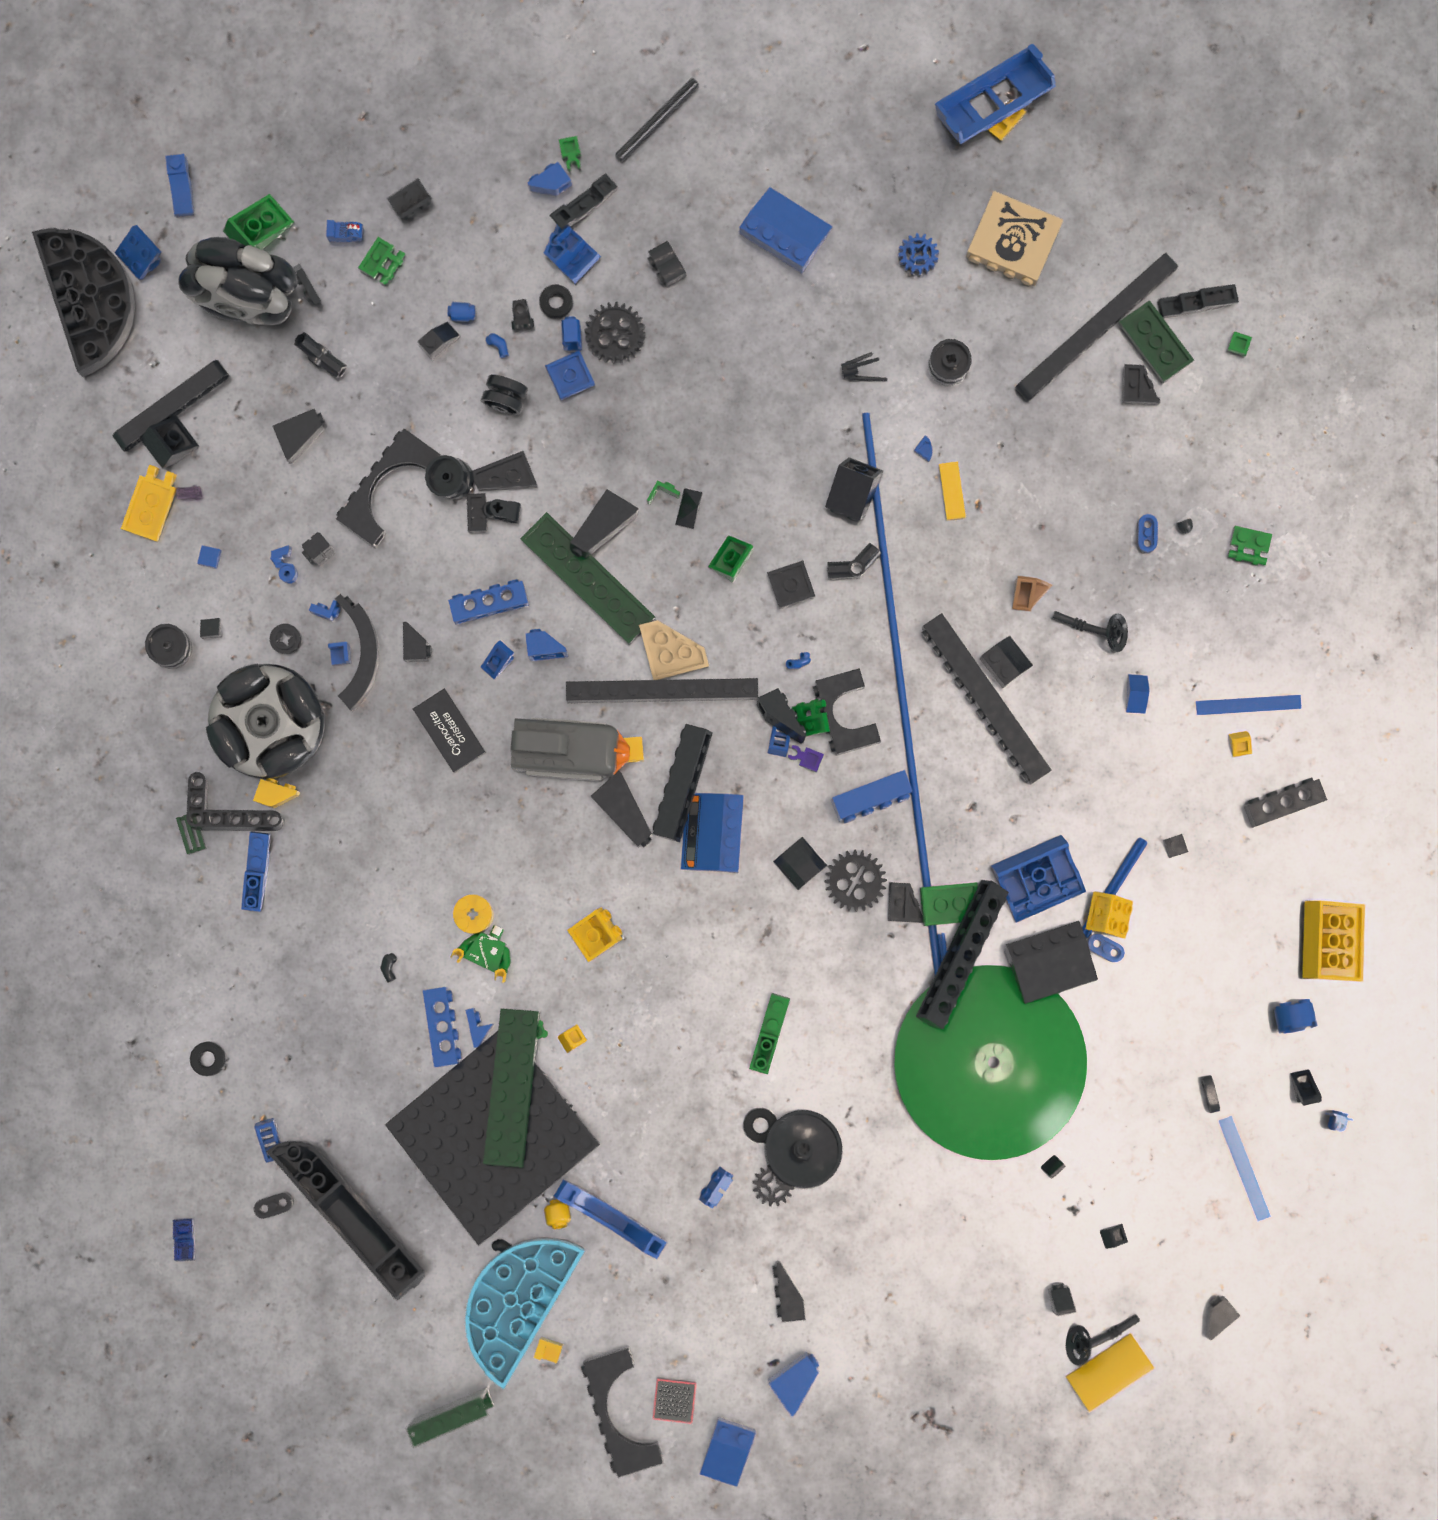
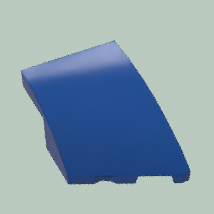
M556 225L554 233H551L549 243L544 250V254L575 284L601 257L570 226L561 229Z

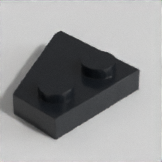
M301 265L294 266L299 286L303 284L306 289L303 293L308 302L313 301L314 305L321 302Z

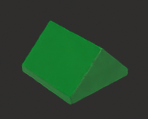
M728 535L708 567L733 583L752 554L753 546Z

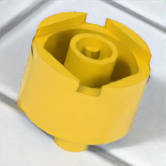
M467 895L457 901L453 910V918L457 927L469 934H480L487 930L493 922L494 912L491 904L483 897ZM473 909L475 912L478 913V916H475L474 920H472V917L469 916V913H472Z

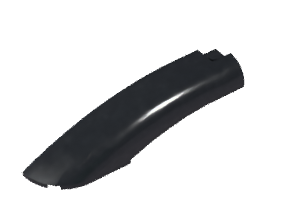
M286 1141L266 1151L394 1299L398 1301L412 1287L415 1288L425 1276L424 1270L317 1149L304 1142Z

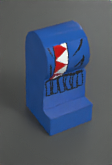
M327 220L326 237L329 242H356L362 240L363 224L359 222Z

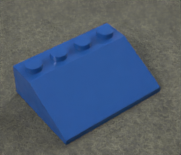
M769 187L740 225L739 234L800 273H803L833 226Z

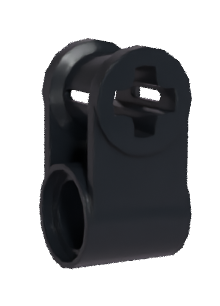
M494 499L486 502L482 510L483 514L488 518L502 520L507 523H519L521 503Z

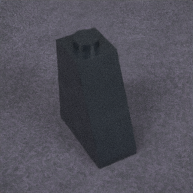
M315 408L272 426L289 464L293 463L324 431L322 425L325 423L321 412L317 413Z

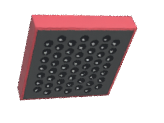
M657 1378L653 1419L692 1423L696 1383Z

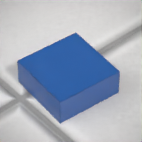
M202 545L197 564L217 569L221 550Z

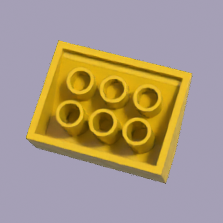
M1305 901L1302 978L1363 982L1365 904Z

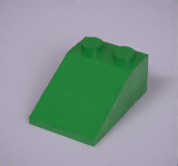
M268 194L227 219L223 232L228 238L234 239L245 246L251 245L263 250L289 228L294 221L277 201Z

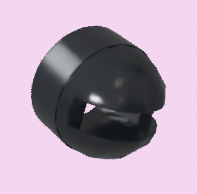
M1192 519L1177 522L1179 531L1184 534L1191 532L1193 529Z

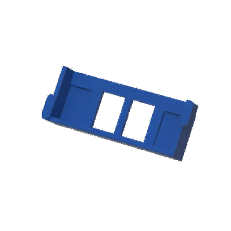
M1030 44L1024 50L936 102V113L954 138L962 144L983 130H988L1032 103L1034 99L1056 87L1055 76L1041 60L1043 54L1034 44ZM1008 78L1022 96L1004 105L991 87ZM985 91L999 110L983 119L970 104L969 100Z

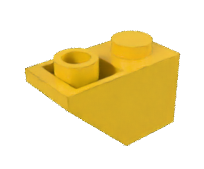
M270 778L266 780L260 779L253 801L276 808L298 797L300 792L295 790V786L287 783L281 786L277 784V780Z

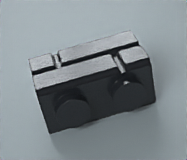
M319 532L315 533L311 540L308 539L302 544L304 551L301 553L311 564L316 563L320 566L326 561V558L329 559L335 554V550Z

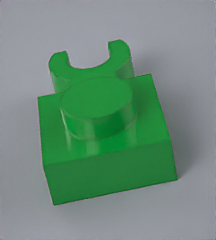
M577 136L559 139L562 159H568L566 162L567 170L571 171L570 165L572 163L577 164V168L580 169V161L576 158L581 156Z

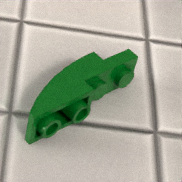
M774 993L771 994L749 1069L768 1074L790 998Z

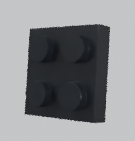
M804 561L767 572L779 609L815 597Z

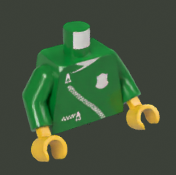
M495 925L489 935L481 932L465 939L457 949L453 950L450 958L454 955L459 956L457 963H460L462 958H465L494 972L495 981L498 976H502V983L506 981V973L511 964L510 950L506 947V943L500 941L504 929Z

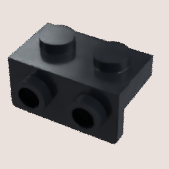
M419 178L387 198L400 219L405 218V220L415 214L413 211L417 208L423 209L430 204L429 201L432 199Z

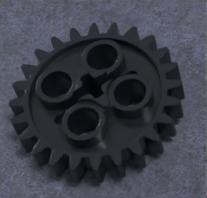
M610 302L607 304L608 308L600 305L601 311L599 312L597 309H594L595 316L589 315L592 322L587 321L586 326L589 328L584 329V332L589 334L585 337V341H590L587 344L588 348L594 347L592 354L598 352V359L605 356V362L612 358L613 364L616 359H619L620 363H622L623 357L629 361V354L636 356L635 349L641 350L639 343L644 344V339L640 338L646 336V333L641 331L645 329V324H640L643 321L642 317L636 318L638 311L632 313V306L626 309L625 303L621 307H618V302H615L614 307L611 306ZM603 320H610L611 324L609 326L601 325ZM627 320L630 322V325L622 327L620 323ZM616 329L618 332L616 336H613L612 333ZM603 338L610 339L607 345H602L600 341ZM627 339L629 343L626 346H622L619 344V341Z
M856 850L853 851V855L846 851V857L839 854V861L833 859L835 866L828 865V868L832 871L825 873L826 876L830 877V879L824 881V883L830 884L825 890L832 891L828 897L836 898L834 904L841 902L840 909L846 905L848 912L851 907H854L855 912L858 911V907L865 911V905L872 908L871 902L878 903L879 901L876 897H883L880 890H886V887L882 885V883L887 881V879L882 878L886 871L879 870L883 865H876L875 863L878 858L871 860V853L865 857L863 850L860 855H857ZM847 864H856L857 871L849 873L846 869ZM861 866H864L865 869L858 880L861 884H856L850 896H847L846 894L853 883L850 880L851 877L855 878ZM871 872L874 875V880L869 883L866 882L863 878L864 873ZM839 880L847 881V889L840 890L838 888L837 882ZM856 889L864 891L865 896L863 899L855 898L854 891Z

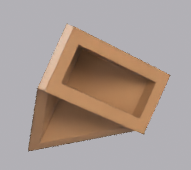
M1018 576L1015 580L1012 609L1031 611L1032 607L1052 587V584L1038 578Z

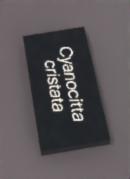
M445 688L413 708V711L453 773L486 753Z

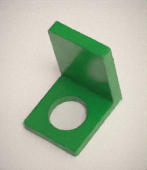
M657 480L647 499V504H651L658 489L678 499L681 495L671 483H662Z

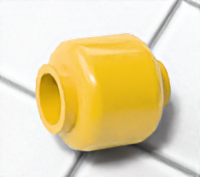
M554 1199L549 1201V1205L544 1208L545 1220L548 1226L552 1227V1229L567 1227L571 1220L569 1205Z

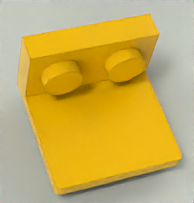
M1093 891L1086 929L1125 939L1129 930L1128 924L1133 911V901L1113 894Z

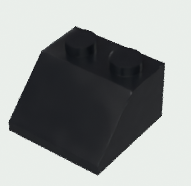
M177 416L149 426L140 438L162 469L176 464L199 446Z
M1010 635L980 657L981 662L1002 688H1005L1033 666Z

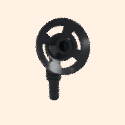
M1057 611L1053 613L1052 618L1072 625V628L1076 627V630L1080 629V631L1084 630L1106 636L1108 644L1114 652L1122 651L1127 643V622L1121 614L1112 615L1105 629L1088 624L1085 620L1082 622V619L1078 620L1077 617L1072 618Z
M1135 1315L1119 1326L1115 1325L1114 1328H1110L1111 1331L1107 1330L1106 1334L1092 1340L1085 1327L1080 1325L1073 1326L1066 1337V1352L1069 1360L1077 1366L1086 1364L1091 1356L1092 1348L1110 1340L1114 1341L1115 1338H1118V1335L1122 1336L1124 1331L1140 1322L1139 1317ZM1073 1350H1076L1080 1355L1079 1359H1077Z

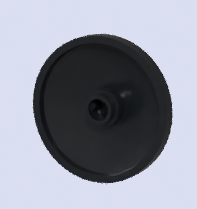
M809 1110L789 1112L772 1125L766 1136L765 1157L772 1173L788 1186L798 1189H810L820 1186L836 1173L841 1163L843 1153L841 1137L831 1121L817 1112Z

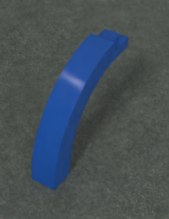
M564 1179L554 1194L556 1199L601 1223L655 1259L659 1257L667 1243L620 1210Z

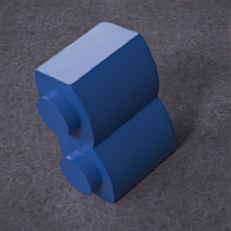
M573 316L565 317L561 321L564 351L582 350L580 320Z

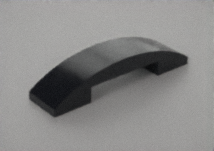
M605 173L594 181L589 189L567 205L563 204L552 212L550 217L561 229H565L596 209L618 189V186Z

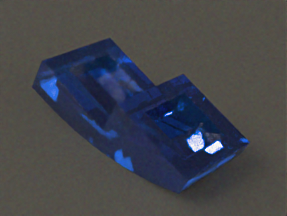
M193 1218L173 1220L174 1261L195 1260Z

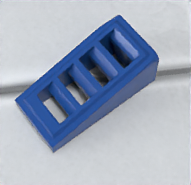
M773 726L768 754L786 757L790 736L785 733L776 732L777 728ZM775 737H777V738H782V739H786V740H785V741L776 740Z
M274 1118L257 1122L254 1126L266 1163L274 1161L266 1151L281 1143ZM271 1127L269 1130L261 1131L263 1128ZM270 1134H273L274 1136L267 1139L263 1138V1136H267ZM276 1142L275 1145L268 1147L265 1146V1144Z

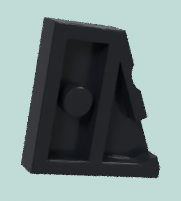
M1124 365L1123 403L1160 404V398L1153 388L1154 385L1149 379L1144 365Z
M889 883L888 921L923 923L920 905L913 894L914 891L910 883Z

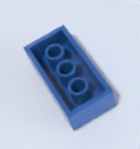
M903 770L834 796L831 802L839 822L844 821L845 824L855 820L859 814H862V817L872 814L875 808L879 807L880 810L888 808L892 805L893 801L897 800L898 803L906 801L910 798L913 790L907 774Z

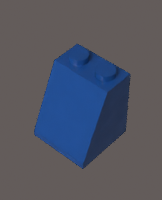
M807 1352L768 1379L770 1387L791 1417L796 1414L819 1373V1362L813 1354L809 1355Z

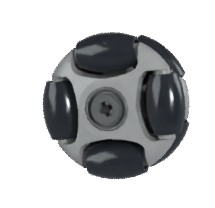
M211 237L195 243L187 252L185 259L187 267L179 275L178 285L182 293L189 300L199 305L207 313L223 320H244L248 324L257 325L267 324L274 326L288 319L292 305L287 296L297 287L298 277L294 268L285 259L276 255H269L266 251L251 245L245 246L227 237Z
M256 663L233 671L218 684V690L209 707L206 733L214 753L228 768L232 767L236 771L253 778L274 779L299 769L316 753L324 734L325 716L315 691L302 675L281 665ZM264 717L267 718V719H266V722L268 723L267 725H264V723H265V721L263 720Z

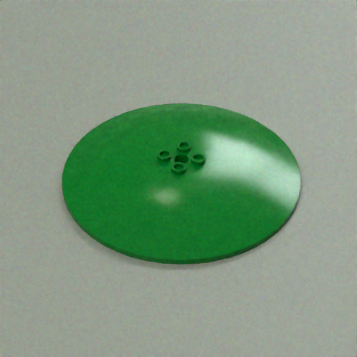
M999 965L974 966L964 989L959 995L957 1004L949 1016L948 1023L944 1029L932 1028L916 1017L929 990L928 987L907 1012L897 1036L894 1053L897 1088L907 1112L918 1127L942 1147L962 1156L980 1160H1004L1019 1157L1040 1148L1054 1138L1069 1122L1076 1111L1087 1077V1050L1084 1036L1073 1011L1066 1001L1057 993L1025 1004L1011 967ZM991 1057H996L999 1061L996 1068H991L988 1064Z

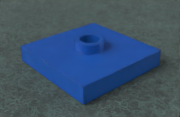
M580 350L545 365L560 400L595 386Z

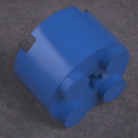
M1310 999L1299 1000L1294 1005L1291 1002H1285L1275 1007L1274 1013L1279 1034L1283 1032L1286 1034L1304 1031L1308 1026L1311 1029L1318 1026L1314 1006Z

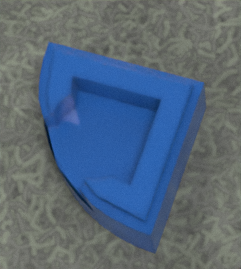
M925 435L914 449V452L929 462L933 449L930 439Z

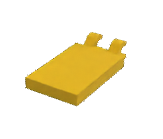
M149 465L146 476H139L121 529L158 542L177 488L172 487L177 475L167 471L164 481L157 479L156 476L158 475L159 468Z

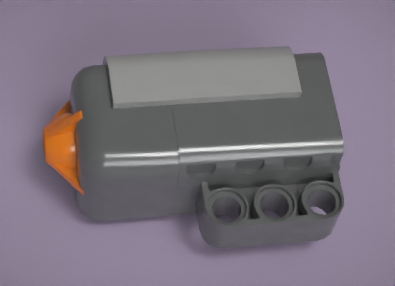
M515 718L510 748L511 768L515 772H527L528 776L603 781V778L614 776L630 758V746L615 727L606 723Z

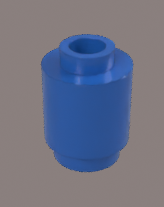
M452 302L451 306L448 305V317H451V321L470 322V320H475V305L465 302Z

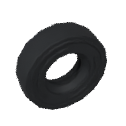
M554 284L546 287L541 292L539 304L545 315L557 319L566 316L570 312L573 299L567 288ZM560 295L563 298L562 306L552 308L549 305L550 297Z
M202 1042L191 1051L190 1065L201 1076H213L220 1072L224 1066V1052L216 1043ZM206 1051L213 1053L215 1058L214 1063L208 1067L200 1062L202 1053Z
M756 1108L750 1111L743 1122L746 1136L754 1142L765 1143L770 1128L777 1121L775 1115L765 1108ZM757 1118H764L768 1122V1129L763 1133H758L753 1128V1123Z

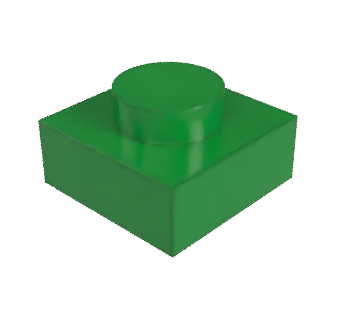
M1234 331L1227 351L1246 356L1252 337Z

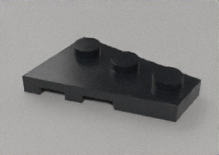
M524 451L472 471L478 490L538 487Z

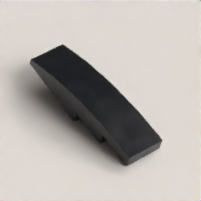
M1232 284L1202 288L1195 292L1180 293L1178 296L1159 298L1157 302L1160 315L1163 318L1237 304L1239 299L1236 285Z

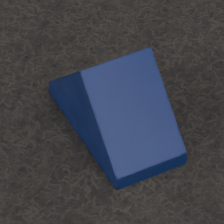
M1128 674L1126 713L1145 714L1149 698L1148 676Z

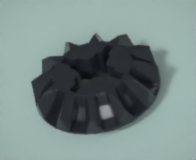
M277 625L270 633V644L278 653H291L297 649L300 643V633L293 625ZM282 632L286 636H290L288 646L284 642H278L283 638Z

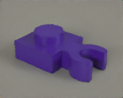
M792 745V749L797 751V755H788V758L790 760H801L799 766L817 773L824 754L807 747L802 752L798 746Z

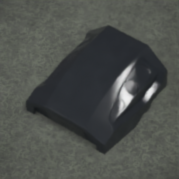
M803 837L773 861L797 890L801 889L809 880L828 866Z

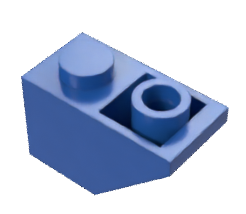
M559 162L549 164L544 169L545 171L539 175H533L529 182H527L531 192L555 196L572 186L570 177Z

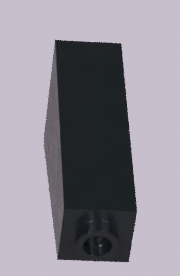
M606 489L570 542L569 549L575 556L586 559L636 519L639 508Z
M618 770L614 776L591 795V798L638 848L640 846L644 848L651 842L652 839L650 837L652 833L622 773Z

